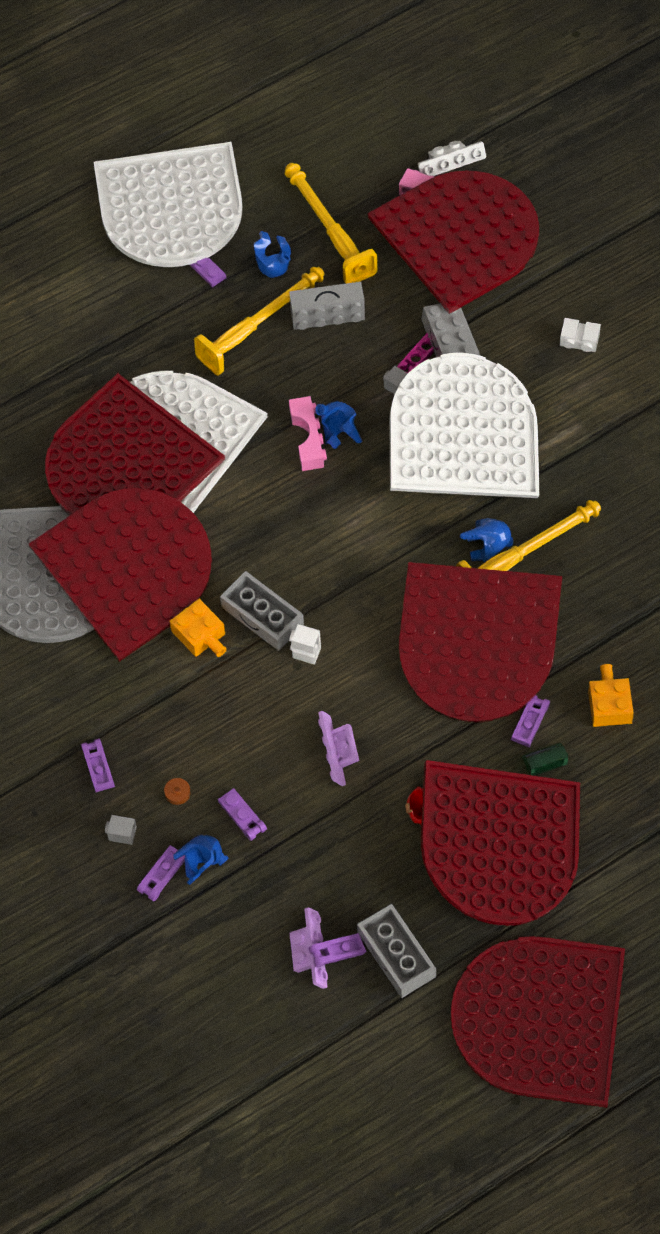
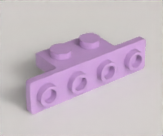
M324 711L318 712L320 718L318 723L323 731L322 741L327 749L326 758L331 767L330 776L334 782L345 786L346 781L343 767L359 761L352 727L346 724L333 729L331 716Z
M308 907L304 909L306 927L290 932L293 968L298 973L311 969L313 984L324 989L327 988L328 979L325 965L315 967L313 962L315 960L314 956L310 954L308 949L314 944L323 942L320 928L321 917L317 911Z

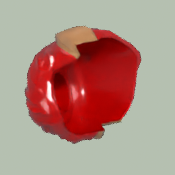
M419 786L409 795L405 807L406 813L410 815L411 820L421 825L423 788Z

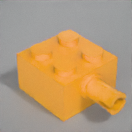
M200 598L170 620L171 632L195 657L208 647L217 657L222 656L226 652V647L218 641L225 635L224 623Z
M601 665L602 680L589 682L588 694L593 727L632 724L634 712L629 678L614 679L612 665Z

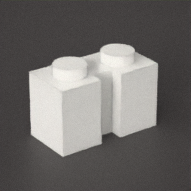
M565 318L560 337V346L581 349L586 352H596L601 324L591 322L582 324L579 323V320Z
M298 624L296 630H292L289 639L291 641L290 650H292L293 658L315 665L321 650L320 631Z

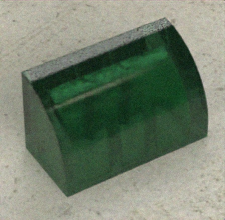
M559 742L522 755V759L529 774L536 776L567 765L568 754L564 746Z

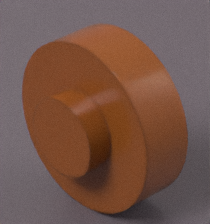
M181 778L171 779L164 788L167 801L174 805L185 803L191 794L189 784Z

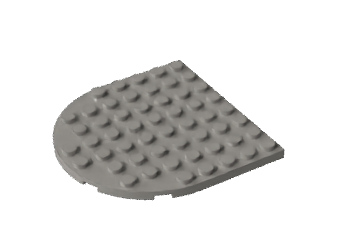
M60 506L0 510V628L18 638L32 642H63L78 638L94 630L67 594L61 593L62 588L29 547L30 542L70 516Z

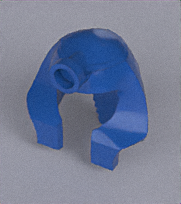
M261 231L259 233L260 240L254 242L258 268L269 278L281 276L287 271L289 261L291 260L290 246L285 237L277 236L280 252L279 254L267 257L265 249L271 244V240L267 232Z
M339 401L328 403L326 406L324 404L316 406L315 411L321 416L325 444L329 443L336 449L341 444L337 437L341 432L347 433L356 443L362 442V438L354 423L357 414L352 407Z
M479 519L476 521V528L460 534V538L463 540L467 539L468 542L479 539L483 541V549L470 552L472 561L486 562L503 548L513 545L510 528L507 524L497 519Z
M208 835L194 837L173 854L174 860L185 855L186 876L190 878L187 881L189 885L210 865L218 863L221 866L229 859L227 855L224 856L219 841ZM198 863H205L199 870L197 869Z

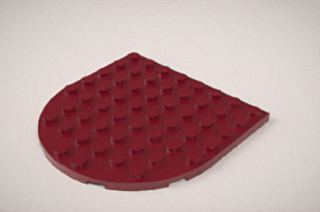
M455 171L438 175L368 213V219L449 314L521 272L525 268L526 263L533 257L539 238L538 216L529 198L506 179L480 171Z
M117 373L56 431L53 436L54 439L47 449L45 473L49 489L55 501L67 514L71 515L99 496L127 488L155 490L181 502L225 460V455Z
M127 488L99 496L29 543L30 549L119 662L170 627L171 619L197 601L205 591L211 573V548L201 522L188 507L177 499L150 489Z
M408 562L399 637V653L404 674L418 697L439 713L465 722L493 721L494 719L509 716L527 705L541 690L553 664L562 576Z
M426 760L424 763L421 851L428 875L440 894L451 905L467 916L494 925L525 924L537 920L552 911L568 893L578 868L580 782Z
M531 936L519 937L508 942L503 941L483 951L468 965L456 985L452 999L451 1026L456 1045L464 1060L483 1080L503 1091L527 1097L607 1108L625 948Z

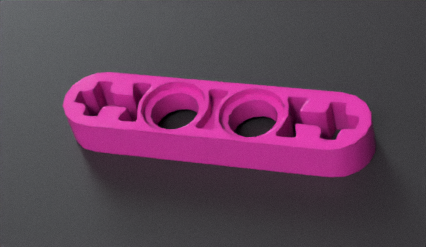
M428 333L397 366L401 370L408 368L409 373L433 354V347L429 350L422 348L424 344L431 345ZM414 356H418L421 358V360L419 362H413L411 358Z

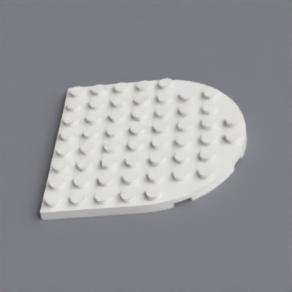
M232 142L94 162L101 215L106 234L116 248L138 262L159 267H178L196 263L221 250L231 240L239 227L243 207Z
M469 353L442 354L440 357L428 359L412 369L400 383L390 409V491L538 498L537 416L535 407L531 403L527 395L528 392L514 374L499 363L495 364L486 360V357Z
M157 371L132 378L131 384L225 455V460L181 501L194 513L268 417L267 413L217 385L190 373L181 374L173 373V371Z

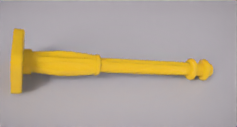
M288 164L285 168V176L290 178V183L296 185L326 227L327 235H329L335 248L345 260L343 262L344 282L346 284L360 282L375 275L378 269L375 251L368 249L359 253L352 239L341 228L340 224L335 223L305 180L306 174L300 171V165Z
M311 267L310 273L302 274V279L252 317H246L243 321L230 328L216 341L211 342L201 334L195 337V354L197 358L217 376L224 372L223 354L242 342L253 331L257 330V326L287 304L290 301L289 291L311 289L315 287L316 281L322 282L325 275L324 271L320 267Z
M588 500L585 507L578 506L576 512L520 546H513L511 549L492 557L478 568L508 571L518 562L522 561L523 557L577 524L581 522L588 523L590 516L598 517L601 510L599 503ZM465 560L458 562L456 565L457 567L471 568Z

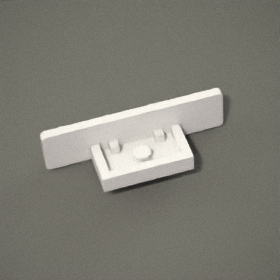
M453 141L447 146L435 147L432 151L428 152L429 159L419 162L418 167L420 173L435 176L485 159L484 143L480 141L465 146L461 141Z

